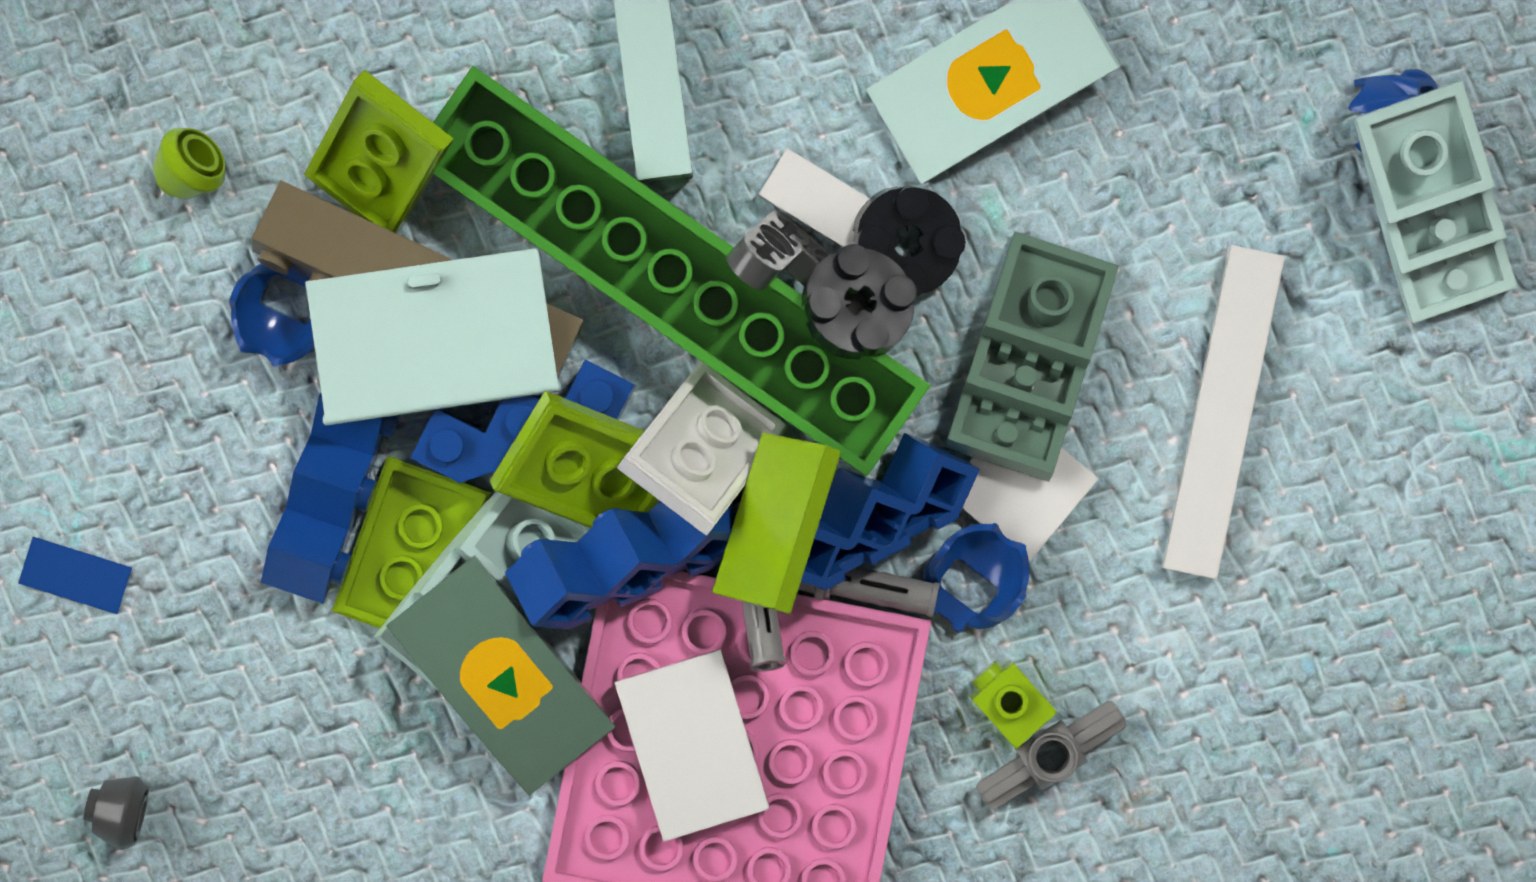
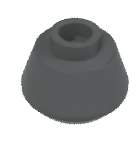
M138 776L104 780L100 790L91 788L84 810V821L92 822V833L117 850L122 851L134 846L144 821L149 787Z

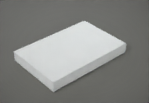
M700 361L626 454L617 469L707 536L745 486L762 433L782 436L789 426Z
M721 649L614 682L663 842L770 809Z

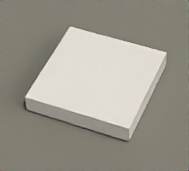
M1062 447L1054 473L1049 482L972 457L969 463L979 468L980 471L962 509L980 524L997 523L1005 537L1025 544L1030 562L1099 478Z

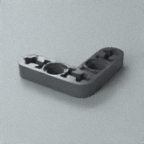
M775 210L744 235L727 254L726 260L732 271L747 285L757 290H764L785 270L805 286L814 268L830 253L792 218ZM850 292L845 294L844 299L851 301V304L847 307L851 313L858 315L862 310L872 312V306L868 304L869 299L860 292L856 295Z

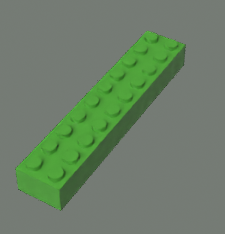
M475 66L470 68L433 121L434 124L454 138L434 172L436 177L819 444L840 450V459L863 475H869L931 386L886 353L877 356L878 354L861 356L860 359H845L824 349L812 337L806 325L809 320L805 314V304L802 307V295L778 278L764 290H757L747 285L732 271L727 263V254L734 248L733 246Z

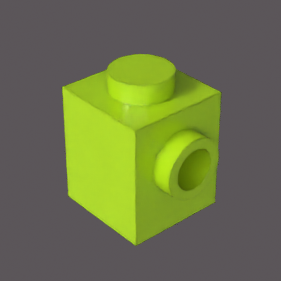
M996 660L993 661L972 680L973 685L977 689L970 695V698L1016 749L1058 713L1011 660L1003 666Z

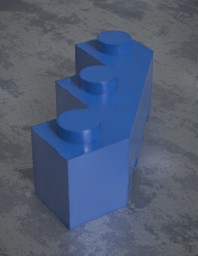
M584 360L565 399L619 420L637 385L588 360ZM532 395L501 400L486 431L442 409H436L433 411L410 458L458 483L494 473L537 405L540 397Z
M320 393L311 435L293 471L286 509L269 543L260 583L324 604L332 583L342 586L352 558V555L345 553L358 511L367 512L372 501L377 481L370 479L383 437L392 438L400 415L326 426L323 423L324 408L322 394Z
M907 433L903 434L882 482L839 467L827 496L801 582L828 590L846 580L844 575L846 572L865 562L871 565L878 563L911 545V537L930 527L939 530L958 519L980 469L946 448Z
M661 501L649 512L612 508L596 517L592 524L593 527L577 542L550 540L548 538L531 542L521 551V557L504 573L533 627L571 629L591 620L590 609L614 599L619 608L661 591V580L686 569L690 578L714 568L723 559L736 514L730 504L706 536Z

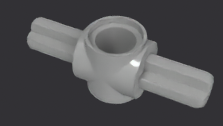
M1106 701L1068 726L1060 720L1049 728L1036 732L1027 742L1017 749L1015 748L1019 755L1017 758L977 783L976 786L979 794L991 810H996L1036 784L1042 791L1055 782L1067 779L1077 768L1088 762L1084 755L1085 753L1125 729L1127 726L1125 718L1115 703ZM1052 740L1063 743L1066 748L1064 763L1054 770L1041 768L1036 759L1039 747L1045 742Z

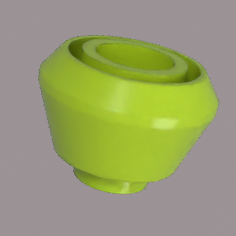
M173 128L161 140L153 162V171L156 182L163 192L179 199L188 200L214 192L222 186L225 180V160L220 148L205 133L193 128Z

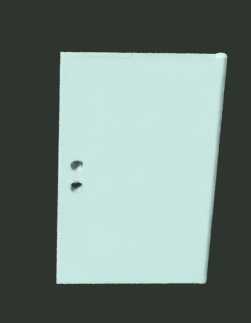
M538 248L305 281L324 408L323 423L326 426L539 395L545 391L550 393L561 391V383L557 379Z

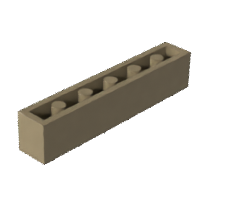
M280 180L251 238L253 252L259 254L257 260L262 265L281 274H288L291 269L309 277V281L453 260ZM546 303L557 379H559L581 332L584 320Z

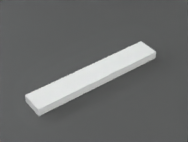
M1229 245L1161 568L1212 579L1218 578L1285 260L1283 255Z

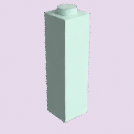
M613 0L637 180L641 183L693 177L670 0Z

